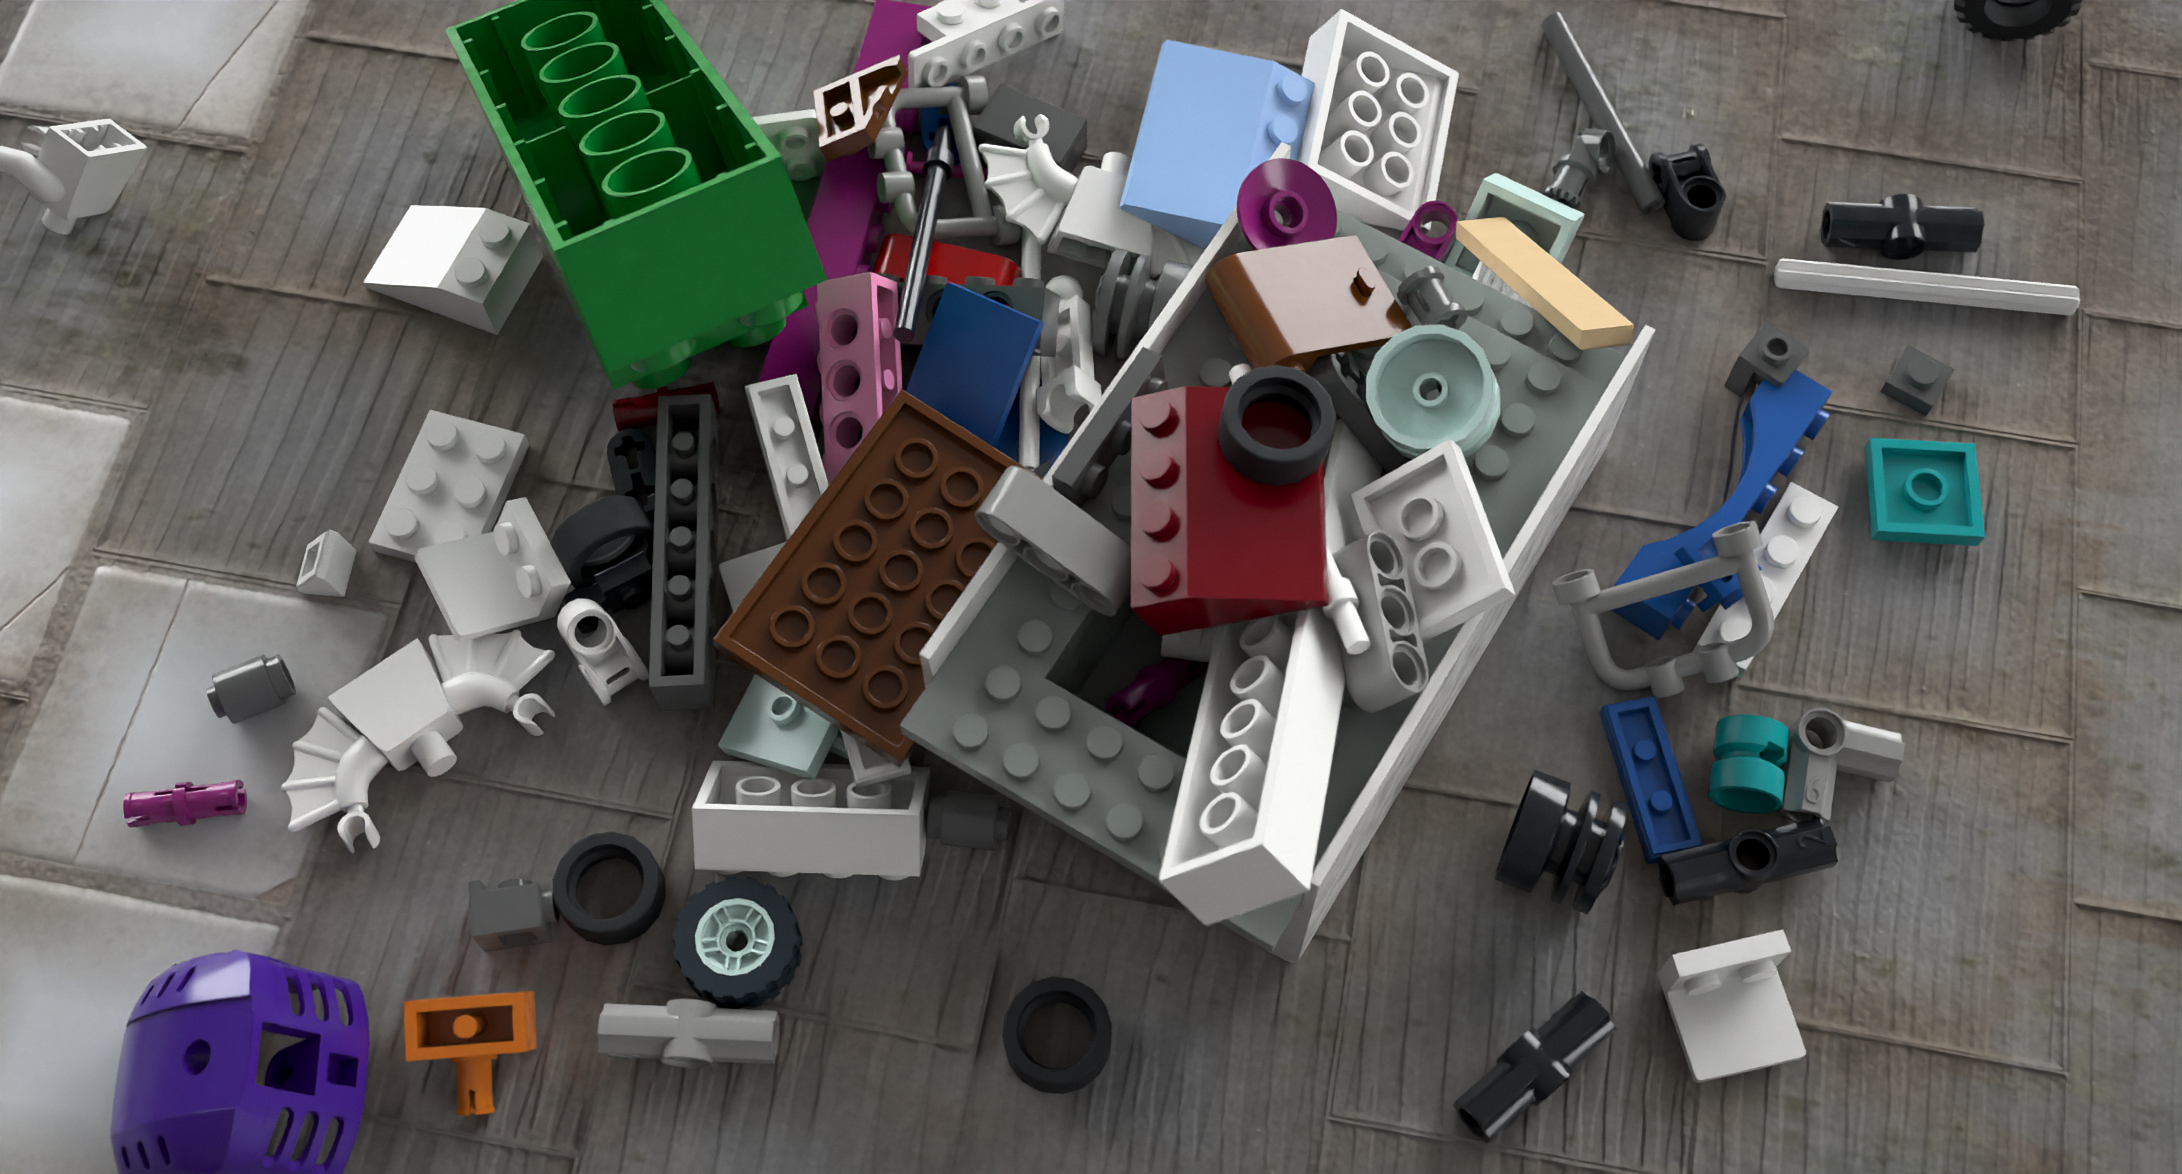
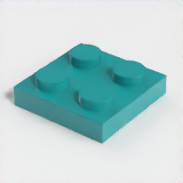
M1886 438L1869 439L1864 450L1872 540L1978 546L1985 538L1975 443Z

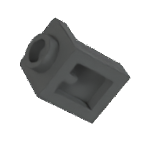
M1767 321L1739 354L1724 386L1742 397L1753 382L1760 385L1764 379L1776 387H1782L1809 353V348Z

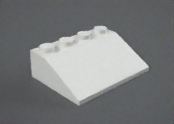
M1341 9L1313 33L1309 39L1301 76L1315 84L1297 161L1306 164L1321 176L1332 193L1337 210L1363 223L1404 231L1415 211L1422 204L1436 200L1459 73ZM1431 222L1425 224L1421 229L1424 234L1430 231Z

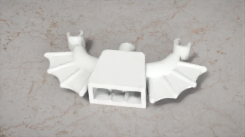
M1042 114L1035 117L1037 134H1032L1027 130L1024 116L1020 117L1014 125L1016 139L1024 145H1029L1026 150L981 144L978 147V151L982 154L988 169L987 181L984 182V187L990 189L1002 202L1007 222L1024 227L1036 239L1037 244L1043 245L1058 221L1048 245L1047 252L1107 269L1110 258L1116 249L1129 251L1131 255L1130 276L1138 257L1143 254L1150 258L1151 278H1156L1161 274L1168 260L1194 266L1205 251V249L1119 208L1131 164V158L1118 152L1106 153L1103 156L1101 169L1093 166H1084L1078 178L1059 167L1052 158L1049 146L1043 143L1042 140L1049 130V121Z
M519 630L503 634L491 633L464 641H457L453 635L437 636L432 634L429 636V644L436 664L417 638L328 696L334 707L353 728L329 709L321 707L310 731L293 743L295 764L288 780L281 785V790L287 793L292 805L291 820L288 825L289 831H299L342 810L347 812V815L340 820L337 830L348 850L354 853L353 840L357 835L364 832L372 848H376L380 842V835L371 818L364 810L368 807L369 784L387 762L397 771H402L418 761L430 777H436L447 772L457 760V756L447 744V741L459 734L464 728L459 714L484 706L493 707L504 713L512 711L515 719L527 732L535 736L542 735L544 732L531 720L540 712H546L550 716L555 717L554 711L538 694L530 693L519 697V690L554 659L555 652L553 650L532 647L521 637Z

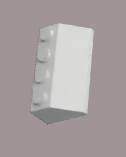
M712 761L692 807L695 869L712 870L720 875H733L741 871H762L778 877L792 876L797 873H823L827 877L837 879L850 877L853 874L879 875L887 880H901L909 876H920L926 845L930 767L910 766L911 774L857 788L851 766L848 764H822L815 780L755 762Z

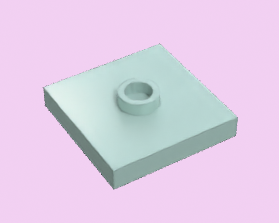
M755 674L718 746L725 754L815 780L840 729Z

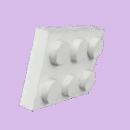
M430 410L368 542L375 552L416 562L415 555L419 548L491 532L529 447L526 435Z
M1451 439L1351 494L1364 535L1366 536L1373 531L1381 530L1388 533L1402 550L1422 644L1516 595L1462 450Z

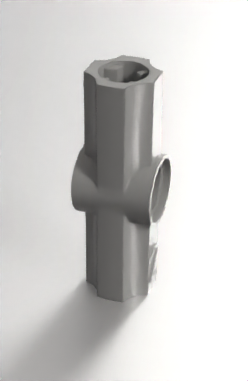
M694 999L671 1000L667 1002V1006L604 1004L603 1011L599 1016L597 1031L598 1053L602 1057L660 1059V1062L679 1068H707L712 1066V1062L775 1064L780 1035L779 1014L777 1011L718 1009L716 1004Z

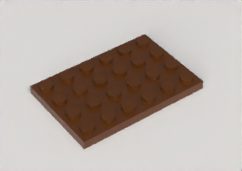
M901 389L714 637L713 646L900 768L917 744L901 734L900 724L926 688L919 653L999 542L977 523L975 513L1008 467H1020L1041 480L1043 478Z

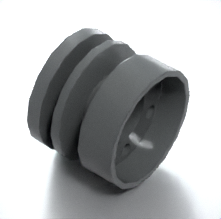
M1116 249L1110 258L1104 275L1099 281L1094 299L1091 318L1093 325V353L1107 356L1117 335V358L1126 361L1132 353L1136 341L1143 339L1189 274L1193 265L1168 260L1161 271L1158 281L1150 280L1151 262L1149 256L1141 254L1138 257L1130 276L1131 255L1129 251Z

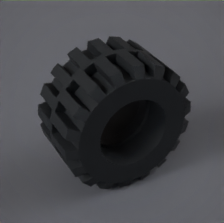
M1954 0V11H1957L1956 17L1959 22L1966 23V29L1972 33L1981 32L1982 37L1991 40L2002 38V41L2013 42V39H2023L2026 41L2035 39L2037 35L2046 36L2054 33L2055 27L2066 26L2071 22V16L2077 15L2080 11L2083 0Z

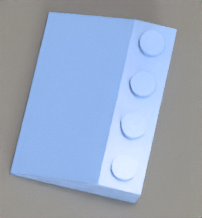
M1166 40L1162 43L1119 208L1206 250L1237 206L1240 186L1250 171L1261 163L1268 161L1281 142L1291 146L1290 159L1297 160L1315 83L1274 61Z

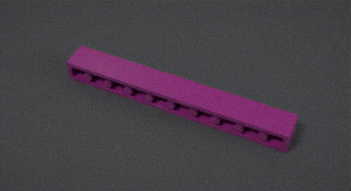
M876 0L854 73L897 55H900L908 72L909 53L932 42L917 31V13L932 7L893 0ZM908 75L901 89L908 88ZM904 108L895 113L896 127L901 128L904 143L907 133L913 134L916 130L919 108ZM904 144L903 153L905 165L907 160V144ZM867 146L855 155L842 156L830 162L826 161L807 226L827 280L872 272V267L869 266L872 253H879L884 239V226L881 224L884 212L891 213L894 207V203H881L879 200L877 178L879 173H887L884 158H870ZM817 285L803 290L809 306L785 317L786 326L777 336L772 338L759 383L797 374L816 442H818L823 424L819 413L822 402V382L817 365L820 338L819 324L815 316V304L818 300Z

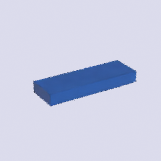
M1650 696L1602 706L1599 712L1646 864L1658 863L1657 861L1661 855L1703 846V841L1656 697Z

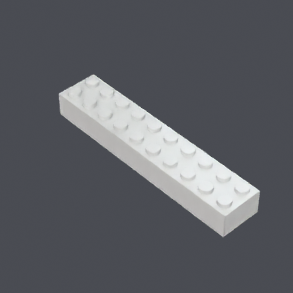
M1342 419L1335 421L1332 441L1327 456L1323 460L1326 542L1331 554L1365 536L1351 494L1379 479L1382 471L1380 464ZM1322 607L1217 627L1159 882L1205 926L1286 898L1294 897L1310 889L1346 680L1334 619L1325 616Z

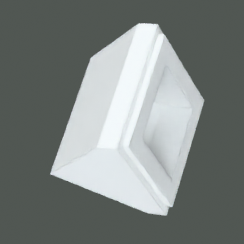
M328 530L307 545L296 585L297 591L304 594L345 597L357 550L338 532Z

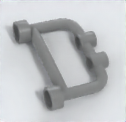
M982 75L961 76L957 86L900 89L874 144L867 146L870 158H884L887 173H879L877 178V193L880 202L894 203L900 222L913 234L918 217V211L914 203L915 185L912 173L906 169L903 156L904 136L901 128L896 127L895 113L904 108L947 107L973 217L938 219L934 240L990 236L993 244L999 246L1014 245L1020 239L1021 226L1006 221L1003 205L991 207L988 191L984 187L985 179L969 115H980L988 103V87Z
M1755 521L1736 523L1714 532L1712 537L1718 556L1604 590H1600L1593 569L1575 571L1561 576L1552 582L1559 605H1571L1590 664L1599 679L1610 687L1623 691L1640 690L1650 687L1653 696L1664 698L1683 691L1685 685L1682 678L1704 672L1707 683L1723 682L1737 676L1739 671L1736 663L1759 654L1771 640L1775 625L1773 611L1753 552L1754 549L1762 545ZM1737 574L1752 621L1751 630L1745 637L1730 642L1725 640L1713 642L1700 647L1695 652L1677 657H1660L1647 662L1642 667L1626 670L1614 663L1597 614Z

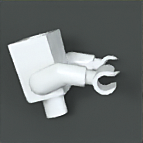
M111 119L51 126L49 128L27 126L28 129L39 132L43 136L44 140L41 148L30 143H21L24 150L27 151L24 152L0 146V172L12 175L28 189L30 195L47 207L41 220L43 225L56 233L69 234L78 218L106 213L112 208L148 147Z

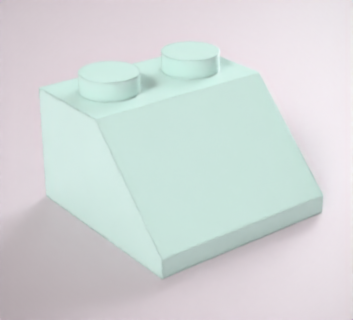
M1494 173L1483 179L1465 220L1505 217L1561 264L1585 214ZM1456 239L1445 264L1472 278L1480 260Z

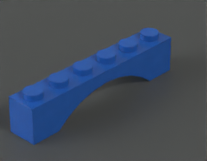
M1795 370L1782 387H1776L1764 379L1751 396L1739 420L1743 440L1742 469L1733 495L1716 513L1695 528L1667 540L1643 545L1614 586L1684 566L1674 553L1720 518H1722L1727 526L1744 522L1752 510L1761 515L1778 490L1771 482L1778 473L1785 477L1789 476L1805 452L1797 447L1804 436L1813 441L1831 414L1822 409L1833 391L1798 370ZM1699 585L1611 611L1659 641L1670 625L1678 630L1683 626L1697 604L1690 597Z

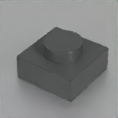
M1908 345L1880 392L1927 416L1955 369Z

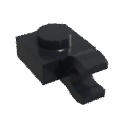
M641 552L594 575L597 583L586 588L572 590L563 599L566 604L578 598L590 599L596 602L605 612L611 608L614 614L623 609H635L644 605L652 597L653 569L644 552ZM587 616L582 618L577 623L581 634L595 631L598 628V617Z

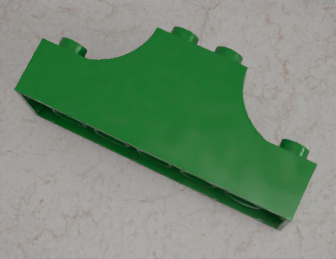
M517 0L445 29L489 128L512 173L572 306L613 390L631 382L634 386L642 389H652L667 385L687 372L691 365L690 357L726 341L735 347H751L765 343L784 329L786 326L785 317L809 306L803 290L826 281L827 277L782 156L662 0Z

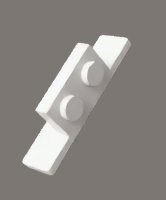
M946 0L932 8L917 13V31L932 42L909 53L908 88L944 86L959 79L961 76H966L1060 34L1064 26L1065 0H1028L1023 3L1019 0Z

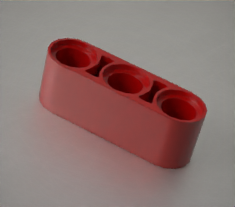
M898 233L886 235L882 241L872 273L896 275L900 277V282H904L913 236ZM933 241L927 275L946 277L947 282L955 284H965V277L968 276L988 277L996 280L995 285L1013 286L1014 278H1020L1021 270L1015 262L1000 255Z

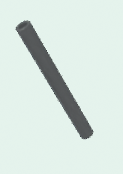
M1560 12L1549 15L1543 20L1541 26L1597 129L1611 130L1615 134L1617 141L1615 162L1643 214H1651L1658 211L1664 206L1665 199L1564 15Z

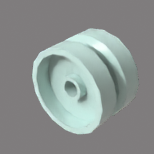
M1442 324L1417 325L1394 335L1376 353L1366 376V402L1376 425L1382 431L1386 440L1403 456L1410 459H1415L1448 439H1451L1460 446L1464 458L1474 454L1491 437L1500 416V388L1484 350L1465 332ZM1437 389L1440 396L1435 400H1428L1426 395Z

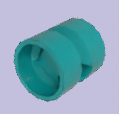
M1737 714L1719 719L1716 724L1713 754L1719 761L1714 762L1711 766L1708 788L1709 800L1719 807L1740 813L1763 814L1779 810L1783 805L1785 774L1780 767L1784 766L1787 762L1790 737L1788 727L1779 721L1759 715Z

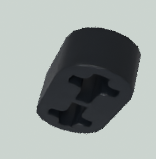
M635 428L624 429L617 432L607 445V457L616 495L633 497L638 501L635 486L644 484L649 495V504L642 507L652 523H654L656 451L649 435L644 431ZM636 447L639 467L631 469L626 458L627 449Z

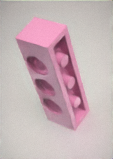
M872 272L830 279L817 284L818 300L815 304V316L819 324L820 338L817 365L822 382V402L819 413L824 426L825 452L822 457V463L829 485L901 389H903L900 341L896 340L893 335L898 313L897 282ZM858 326L857 335L853 340V333ZM860 377V385L857 391L855 392V385L858 378ZM861 428H862V429H863L862 438H861L860 442L858 443V434H859V431H860Z

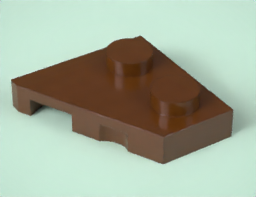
M900 55L813 91L819 148L828 162L842 156L855 155L864 147L874 144L908 75Z

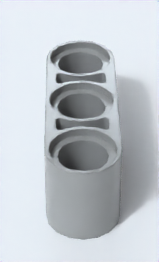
M1010 466L1006 469L975 513L977 523L990 536L1083 604L1103 615H1115L1131 591V546L1034 474L1015 466Z
M1381 530L1373 531L1332 554L1341 577L1349 579L1359 600L1356 611L1371 643L1366 651L1356 655L1349 654L1335 624L1349 693L1354 702L1368 713H1378L1421 692L1428 683V668L1405 559L1397 542L1388 533Z

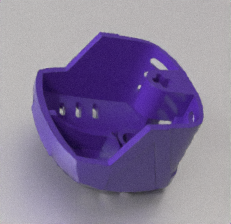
M241 950L209 954L174 964L150 981L135 1004L126 1024L117 1072L110 1138L118 1174H342L353 1149L364 1108L370 1047L368 1014L364 995L359 984L351 979L292 966L278 959ZM319 989L324 1008L323 1021L316 1015L313 990ZM335 989H338L343 994L348 1012V1026L341 1022ZM289 993L298 994L300 1006L298 1016L291 1010ZM261 1030L306 1039L277 1051L267 1067L265 1086L255 1084ZM286 1109L288 1121L282 1140L273 1155L265 1156L280 1111ZM310 1113L314 1121L307 1145L300 1158L290 1160L305 1117ZM334 1117L338 1121L336 1138L326 1161L317 1165L315 1163L321 1151L330 1121Z

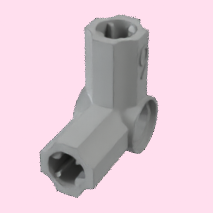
M1815 708L1807 711L1788 728L1790 737L1787 762L1783 767L1785 774L1783 805L1777 810V814L1785 817L1786 821L1795 823L1819 817L1822 818L1825 824L1828 823L1831 816L1836 770L1887 783L1892 782L1896 778L1898 769L1903 762L1905 743L1902 742L1901 734L1845 721L1836 712L1827 708ZM1805 730L1813 731L1820 737L1823 749L1814 747L1807 740Z

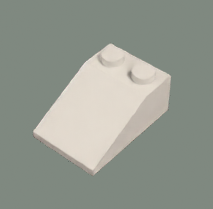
M411 205L363 283L368 289L497 335L543 258V254L530 223L487 208Z

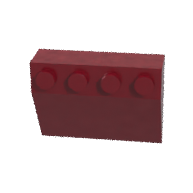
M1183 386L1132 398L1131 609L1159 636L1328 606L1323 462L1316 472L1297 483L1278 486L1254 482L1237 472L1222 454L1217 436L1225 395L1231 387ZM1276 402L1258 403L1247 408L1242 415L1241 425L1253 440L1265 447L1280 450L1297 448L1305 444L1311 435L1310 423L1301 412L1287 404Z

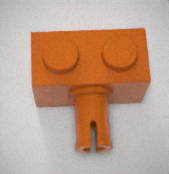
M535 991L404 1001L405 1060L417 1061L450 1058V1063H456V1116H467L470 1113L480 1115L495 1112V1106H493L491 1060L497 1059V1054L521 1053L537 1049Z

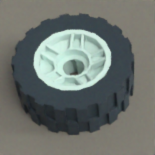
M734 876L726 877L725 881L718 883L713 881L705 885V889L697 894L695 892L688 899V905L684 910H680L676 918L678 924L676 929H673L672 941L675 944L673 954L680 972L699 997L703 995L708 1002L716 1004L718 1007L724 1005L728 1006L729 1009H741V1007L746 1006L755 1008L761 1006V1002L769 998L773 1000L780 995V990L786 984L789 986L795 977L793 973L796 967H800L802 959L800 946H803V937L799 929L800 925L789 902L784 896L780 897L776 888L768 883L766 885L761 884L756 878L746 877V879H737ZM739 933H744L748 940L747 946L741 951H731L726 944L732 945L738 939Z

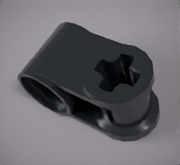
M1700 143L1691 145L1686 152L1667 156L1663 152L1651 154L1648 164L1649 172L1665 199L1663 207L1671 222L1672 229L1677 235L1686 240L1701 241L1708 238L1714 231L1726 194L1712 166L1706 147Z

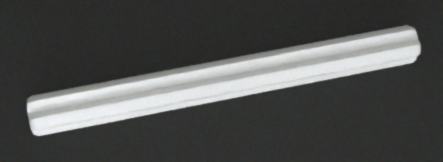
M1784 258L1778 261L1774 272L1775 286L1786 289L2059 315H2073L2080 304L2079 288L2070 285Z

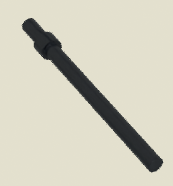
M940 126L936 129L932 148L926 152L923 174L926 179L893 332L895 339L903 343L911 342L915 336L945 181L950 179L953 171L954 156L951 150L954 134L952 128L948 126Z

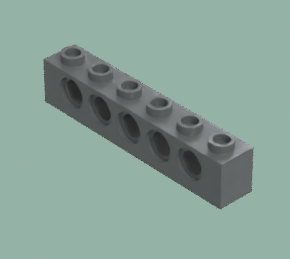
M711 394L658 396L649 688L660 711L715 709L716 648L713 646V639L716 636L720 422Z

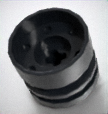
M1534 769L1508 834L1496 870L1495 880L1531 893L1543 872H1548L1554 875L1551 900L1561 904L1571 882L1577 883L1578 887L1573 909L1588 915L1598 896L1609 885L1619 861L1625 841V818L1628 804L1612 799L1602 821L1595 819L1601 794L1590 791L1578 812L1567 808L1571 783Z

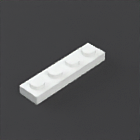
M1790 482L1760 534L1762 545L1753 550L1756 562L1762 568L1760 574L1773 611L1774 620L1838 509V506L1793 482ZM1744 597L1726 610L1721 604L1719 605L1693 652L1713 642L1724 640L1730 642L1741 639L1750 632L1752 621ZM1753 657L1736 663L1739 671L1738 677L1741 678Z

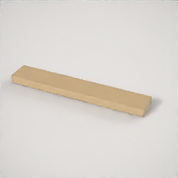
M1505 217L1457 221L1456 239L1580 350L1625 346L1633 342V323Z

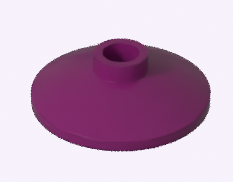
M1288 158L1271 159L1250 171L1240 186L1236 206L1238 223L1244 238L1253 250L1334 238L1337 227V211L1332 193L1321 176L1306 164ZM1274 210L1282 216L1283 225L1277 221Z

